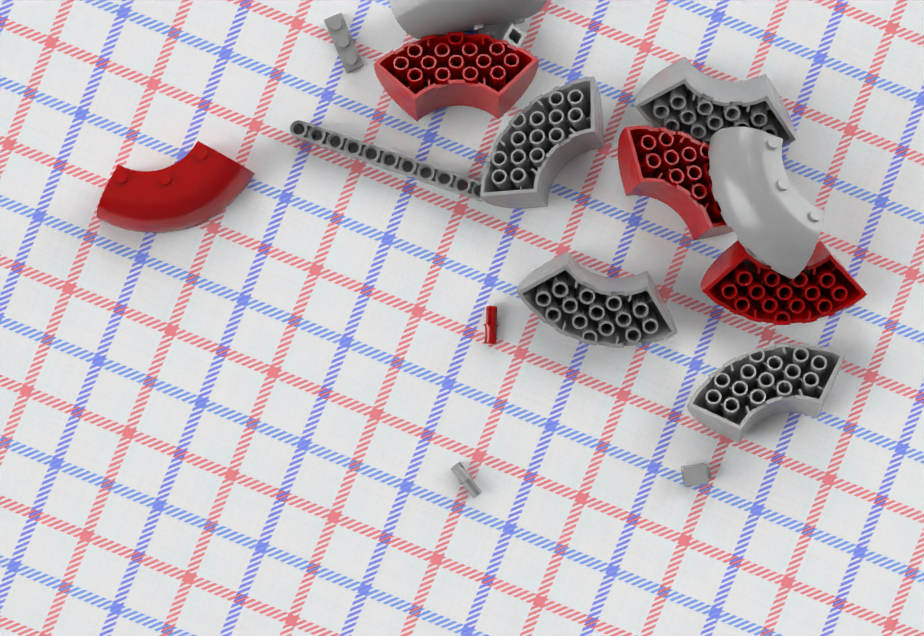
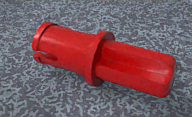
M497 306L486 307V324H484V343L497 344L496 333L497 327H499L497 324Z

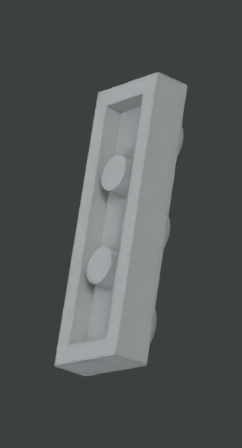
M342 13L324 19L346 73L363 67L364 64Z

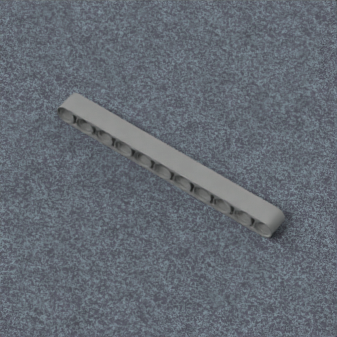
M294 121L290 126L291 134L298 140L477 201H483L481 197L475 194L476 188L481 187L480 181L304 121ZM297 126L304 127V132L300 135L294 132ZM321 132L323 136L321 140L315 141L312 138L313 134ZM333 138H339L341 140V143L338 147L331 146V140ZM357 144L359 150L356 153H350V145ZM368 151H376V158L372 160L368 159ZM388 156L395 158V163L391 166L385 164V159ZM407 162L413 164V169L410 172L403 170V165ZM423 169L431 170L432 174L429 178L421 176ZM447 175L450 181L447 184H441L439 177ZM459 181H465L468 184L466 190L462 191L457 188Z

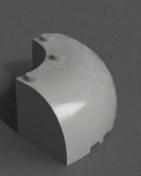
M389 0L392 12L403 30L410 36L421 40V37L433 34L435 36L447 35L448 32H464L472 29L480 31L485 29V26L513 22L514 25L525 22L524 19L538 13L547 0Z
M684 57L654 75L641 88L635 98L634 106L649 123H652L657 128L665 127L671 131L684 132L691 135L693 139L708 145L710 144L711 136L715 132L727 127H749L782 138V146L796 140L794 126L789 113L766 74L745 81L719 80L700 72Z
M595 77L577 79L561 87H554L550 92L537 96L529 102L530 104L512 117L508 122L509 125L495 140L494 148L487 158L480 190V197L483 201L494 206L514 209L548 207L549 192L559 172L577 156L594 149L604 148L602 103Z
M727 127L718 130L710 139L708 150L710 169L708 171L713 185L711 187L712 193L722 210L720 213L724 221L736 233V238L746 249L749 248L758 260H763L772 266L771 269L779 274L794 279L805 268L813 254L820 236L825 211L807 201L791 183L783 164L782 138L749 127Z
M566 251L529 274L517 288V294L524 304L540 317V320L555 328L557 332L567 337L570 336L586 344L624 348V346H642L645 343L658 342L677 334V329L668 307L647 271L626 278L604 277L582 267L571 256L569 251Z
M783 343L753 349L744 355L729 360L721 368L713 372L696 390L687 404V409L701 424L737 443L741 442L745 434L754 425L773 415L800 413L818 418L837 379L846 354L830 348L809 346V344L803 343L802 345Z

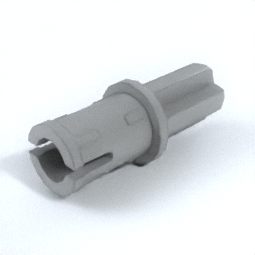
M461 462L451 468L461 482L460 485L463 484L473 498L481 494V490L471 478L472 475L466 471Z

